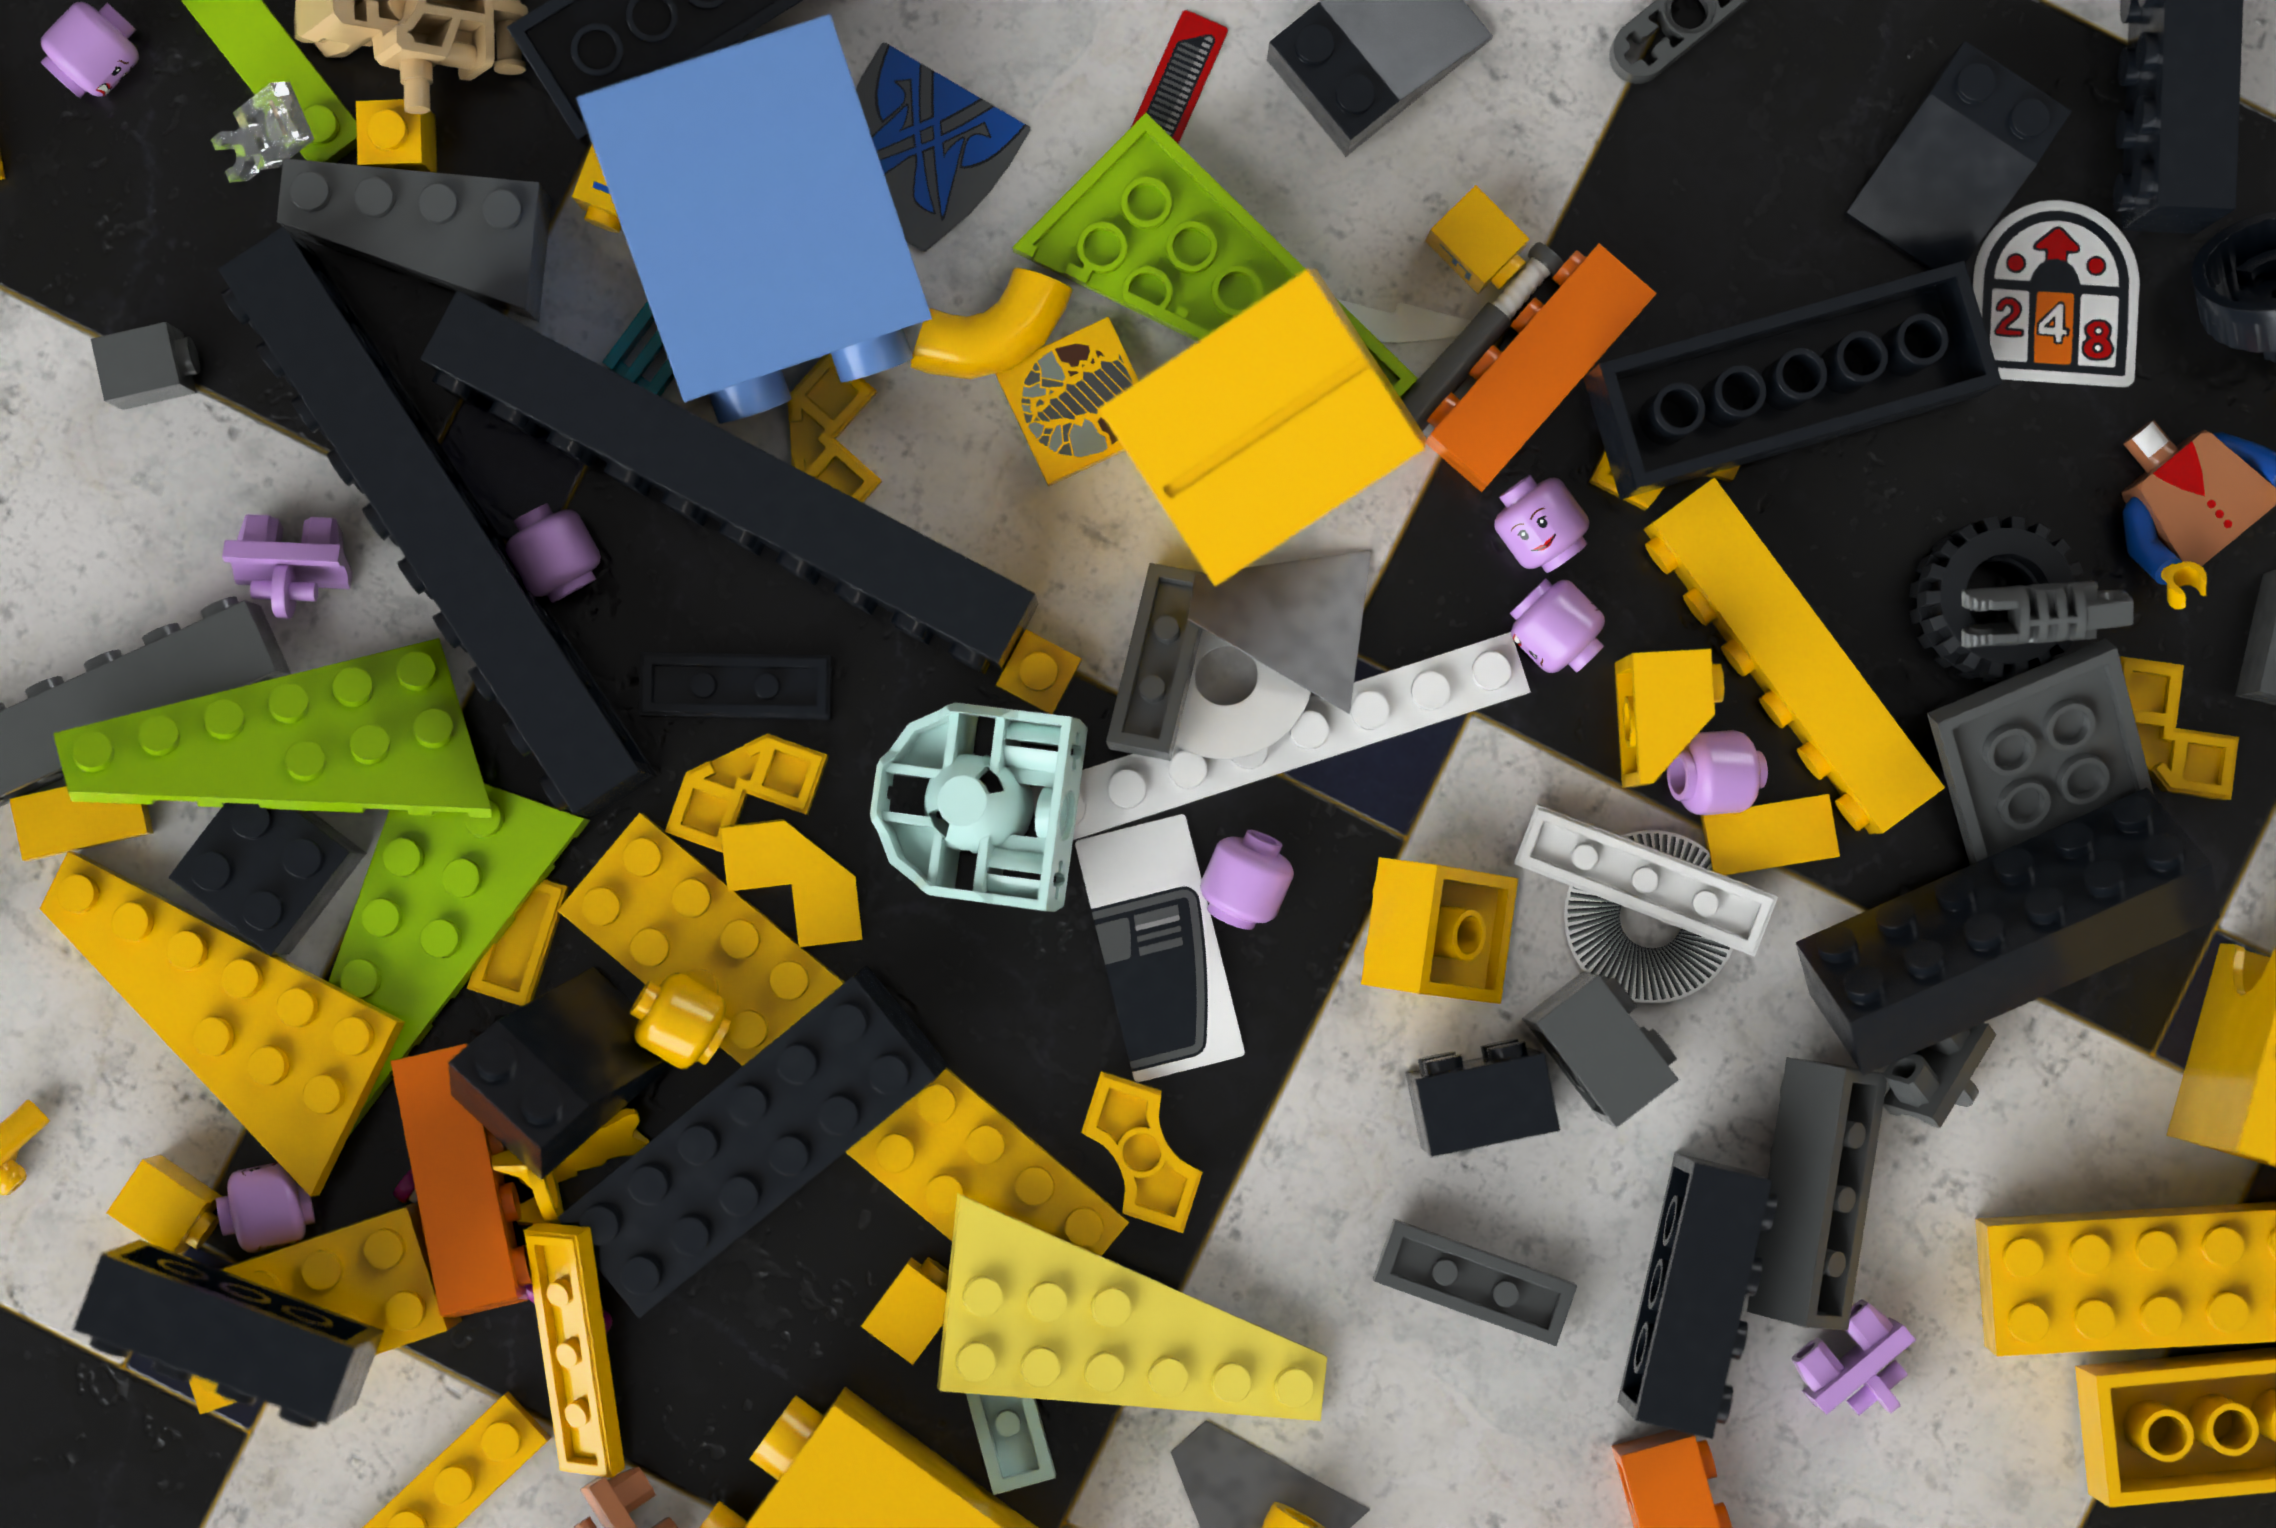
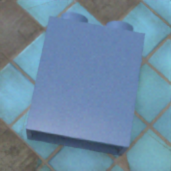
M831 14L577 97L684 402L708 394L719 424L764 412L790 401L792 398L782 372L784 368L831 353L840 382H848L885 371L913 359L903 328L932 319Z

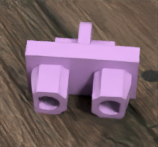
M247 514L244 517L238 539L225 540L222 558L224 562L231 563L235 583L237 585H250L252 599L271 600L273 614L276 618H292L297 601L316 602L318 588H351L353 572L344 554L342 530L334 518L310 517L304 520L301 543L282 542L283 527L279 519L269 515Z
M1861 1299L1852 1306L1849 1328L1845 1330L1857 1344L1838 1360L1825 1343L1817 1337L1807 1343L1791 1358L1802 1380L1807 1384V1387L1802 1392L1815 1407L1818 1406L1826 1415L1862 1385L1864 1386L1846 1401L1858 1416L1876 1401L1890 1414L1901 1406L1890 1390L1908 1375L1906 1371L1894 1360L1878 1375L1876 1373L1916 1341V1339L1903 1324L1890 1317L1887 1319L1886 1316L1871 1304Z

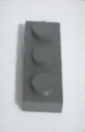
M1149 563L1106 740L1109 749L1171 761L1203 629L1188 620L1194 575L1203 574V572Z
M1393 1219L1373 1276V1281L1553 1346H1557L1578 1286L1574 1282L1397 1219Z

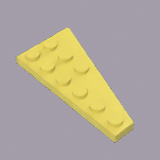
M957 1193L937 1380L939 1391L1321 1421L1327 1356Z

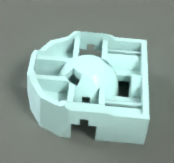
M964 703L946 705L934 713L909 723L890 750L880 758L876 766L870 816L874 827L878 831L889 863L928 895L1055 912L1064 907L1088 728L1080 719L1074 717ZM979 716L996 719L991 756H979L973 753ZM1021 743L1054 746L1058 747V752L1020 747ZM991 770L998 776L1004 791L989 793L986 785L979 780L980 777ZM894 774L929 779L924 796L925 816L889 812L891 799H887L888 787L893 786ZM1030 785L1044 787L1039 795L1035 813V830L1038 838L1024 836L1034 813L1033 792ZM938 811H940L944 819L937 818L936 814ZM961 850L978 853L973 891L955 889ZM1005 869L1041 874V879L1032 880L1003 876V871Z

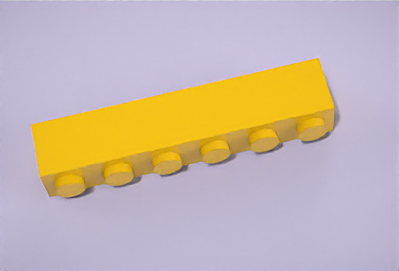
M1715 477L1643 529L1651 539L1645 544V547L1653 561L1667 575L1674 570L1689 590L1683 595L1688 608L1703 625L1706 626L1710 622L1715 625L1726 640V643L1721 646V650L1728 662L1742 677L1749 673L1752 675L1765 693L1759 697L1762 707L1780 728L1786 725L1790 726L1803 744L1797 749L1801 760L1819 780L1827 776L1841 795V797L1835 800L1837 808L1855 830L1860 831L1865 828L1870 835L1885 833L1945 788Z

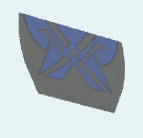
M886 42L880 45L856 88L906 242L923 252H926L969 216L989 194L1010 166L1031 130L1026 124Z

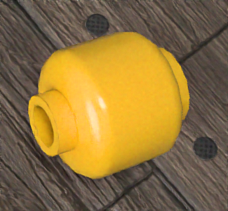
M680 973L669 975L660 986L649 980L641 990L629 1013L639 1019L634 1033L636 1042L641 1047L680 1069L689 1068L696 1061L706 1065L722 1043L731 1024V1021L724 1017L726 1009L724 999Z

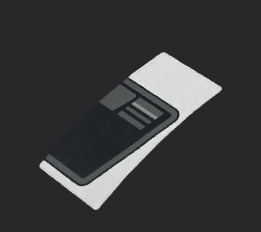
M1180 814L1077 840L1075 846L1134 1080L1142 1082L1243 1056L1245 1050L1211 914L1207 910L1208 902L1201 892L1200 884L1202 878L1185 815Z

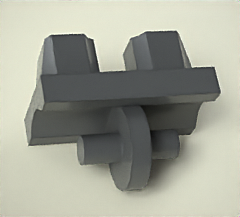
M1983 1022L1890 1063L1883 1073L1890 1085V1089L1884 1097V1108L1889 1114L1912 1116L1931 1126L1941 1128L1955 1104L1969 1107L1976 1100L1979 1090L1970 1078L1996 1037L1994 1030L1989 1024Z

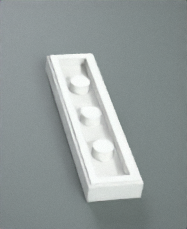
M1536 804L1514 861L1515 865L1754 957L1778 899V896L1539 804Z

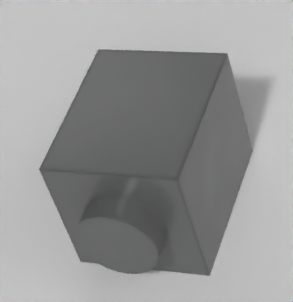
M162 322L91 339L105 402L125 410L197 393L193 375L200 373V361L196 346L190 336L184 337L183 332L171 324Z

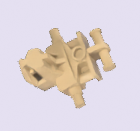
M296 0L294 31L296 40L302 43H314L324 57L343 58L362 46H373L374 58L381 66L400 70V82L404 85L405 112L410 114H426L431 111L430 85L433 83V67L435 65L458 68L459 78L466 81H472L490 69L493 64L494 71L499 74L517 75L526 71V64L522 61V51L510 34L507 26L528 14L529 11L527 6L523 5L520 0ZM494 33H496L497 61H495V40H494Z

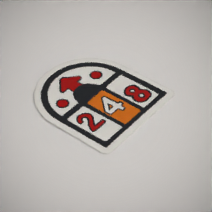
M2041 201L2019 208L2006 216L1992 229L1982 244L1975 263L1973 290L2001 379L2110 387L2130 386L2135 378L2139 271L2135 255L2125 236L2113 222L2101 213L2085 205L2070 201Z

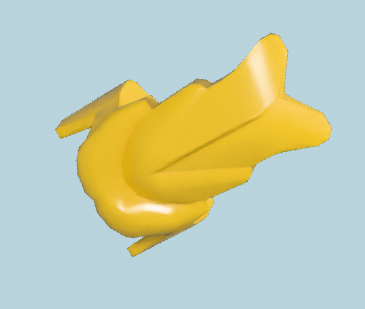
M629 1108L620 1110L542 1180L508 1148L507 1151L493 1155L492 1167L495 1171L516 1176L522 1184L533 1190L534 1197L520 1204L522 1217L521 1220L517 1221L518 1225H533L537 1222L562 1224L557 1218L563 1213L558 1186L559 1182L577 1176V1171L602 1166L608 1159L634 1155L647 1145L649 1140L636 1130L640 1122L637 1110Z

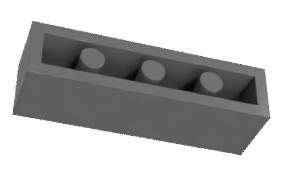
M1786 1058L1768 1179L1772 1180L1770 1193L1777 1194V1208L1770 1231H1760L1756 1257L1762 1258V1274L1756 1294L1754 1296L1749 1295L1747 1312L1806 1328L1848 1330L1887 1084L1883 1073L1872 1071L1863 1075L1858 1068L1797 1058Z

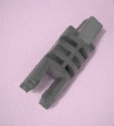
M2096 581L1962 590V607L1975 611L2007 609L2008 622L1975 624L1964 627V629H1961V647L1972 648L2097 638V629L2133 625L2134 601L2124 590H2098Z

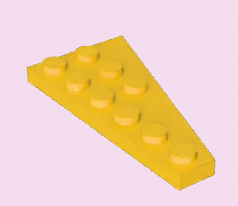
M68 851L39 909L310 1197L319 1196L405 1021L277 955H269L256 944L80 853Z

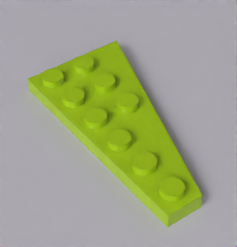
M1147 113L1012 247L1014 253L1196 342H1199L1307 270ZM1338 301L1401 398L1416 383L1418 378Z
M440 638L53 733L68 793L73 802L153 805L156 800L197 802L199 807H223V803L259 804V808L276 810L364 813L366 809L407 810L408 815L433 816V811L468 812V817L492 818L491 805Z
M484 783L491 805L492 818L468 817V812L433 811V816L408 815L407 810L389 809L328 982L405 1021V1024L351 1133L392 1081L393 1072L390 1061L406 1058L412 1048L421 1043L433 1027L432 1022L448 1001L457 996L470 979L472 972L494 942L496 944L513 923L516 912L536 886L540 885L555 867V861L571 840L580 835L590 822L589 819L563 810L559 811L555 807Z

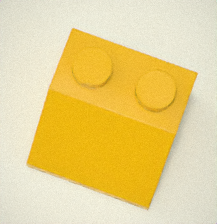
M1711 649L1632 653L1615 662L1622 788H1634L1654 783L1715 715L1714 703L1723 702L1724 676L1721 664H1712Z
M1379 857L1376 880L1373 887L1367 944L1364 950L1361 985L1501 1004L1518 878L1437 864Z

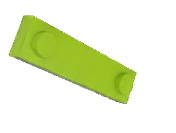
M181 0L307 161L337 163L357 147L356 119L263 0Z

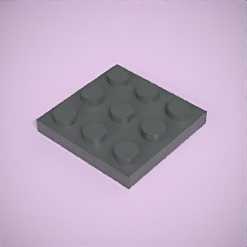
M2106 638L1927 713L1970 865L2146 787L2154 795L2118 650Z

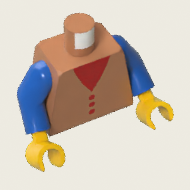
M2152 420L2123 443L2146 471L2122 491V497L2126 503L2122 512L2126 546L2129 556L2158 584H2167V601L2169 605L2174 609H2183L2186 607V595L2180 587L2188 585L2195 587L2200 595L2206 596L2207 574L2202 566L2276 506V451L2224 432L2211 433L2206 430L2189 436L2179 445L2175 446L2155 420Z

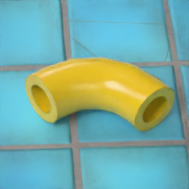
M1014 268L1007 287L998 302L983 313L960 316L930 308L929 311L932 319L924 321L912 354L911 368L928 374L969 380L1010 370L1046 343L1067 308L1073 290L1068 285L1041 273Z

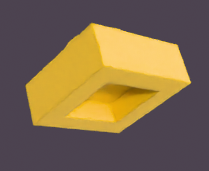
M1025 629L996 686L1047 714H1054L1082 659Z

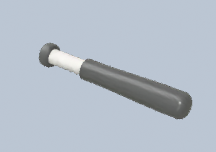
M1537 242L1531 247L1527 254L1530 260L1526 263L1525 268L1519 271L1518 276L1511 281V284L1504 289V292L1497 297L1496 301L1492 304L1487 302L1459 336L1402 396V401L1422 432L1429 425L1426 421L1428 417L1451 392L1453 394L1469 376L1468 372L1507 331L1512 324L1511 318L1516 314V311L1523 306V303L1530 298V295L1536 291L1545 278L1548 276L1553 277L1564 264L1562 259L1545 244Z

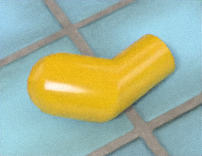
M29 1099L0 1123V1195H10L27 1179L26 1171L15 1161L19 1149L50 1122L45 1114Z

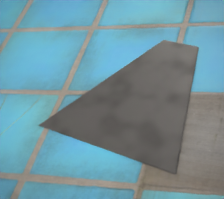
M1371 550L1247 567L1241 569L1217 586L1213 584L1207 573L1194 575L1188 620L1350 714Z
M1207 1420L1171 1451L1200 1528H1262L1264 1519L1274 1501L1302 1512L1325 1528H1351L1370 1511L1369 1508Z

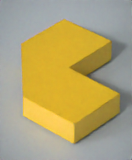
M831 353L823 355L790 392L792 399L788 401V418L790 425L791 465L864 503L882 483V480L839 443L836 438L878 392L863 378L840 382Z
M2120 656L2148 773L2161 792L2231 800L2239 737L2176 728L2184 665Z
M768 733L754 739L738 749L685 773L665 833L723 853L720 826L738 824L748 794L808 815L829 755Z
M784 819L720 826L728 892L791 884L799 947L863 940L856 877L837 860L833 859Z

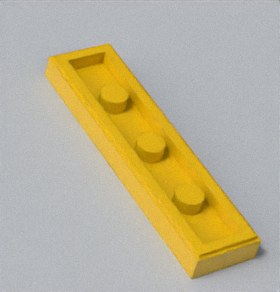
M537 1222L525 1229L524 1234L560 1471L613 1478L625 1469L591 1228Z

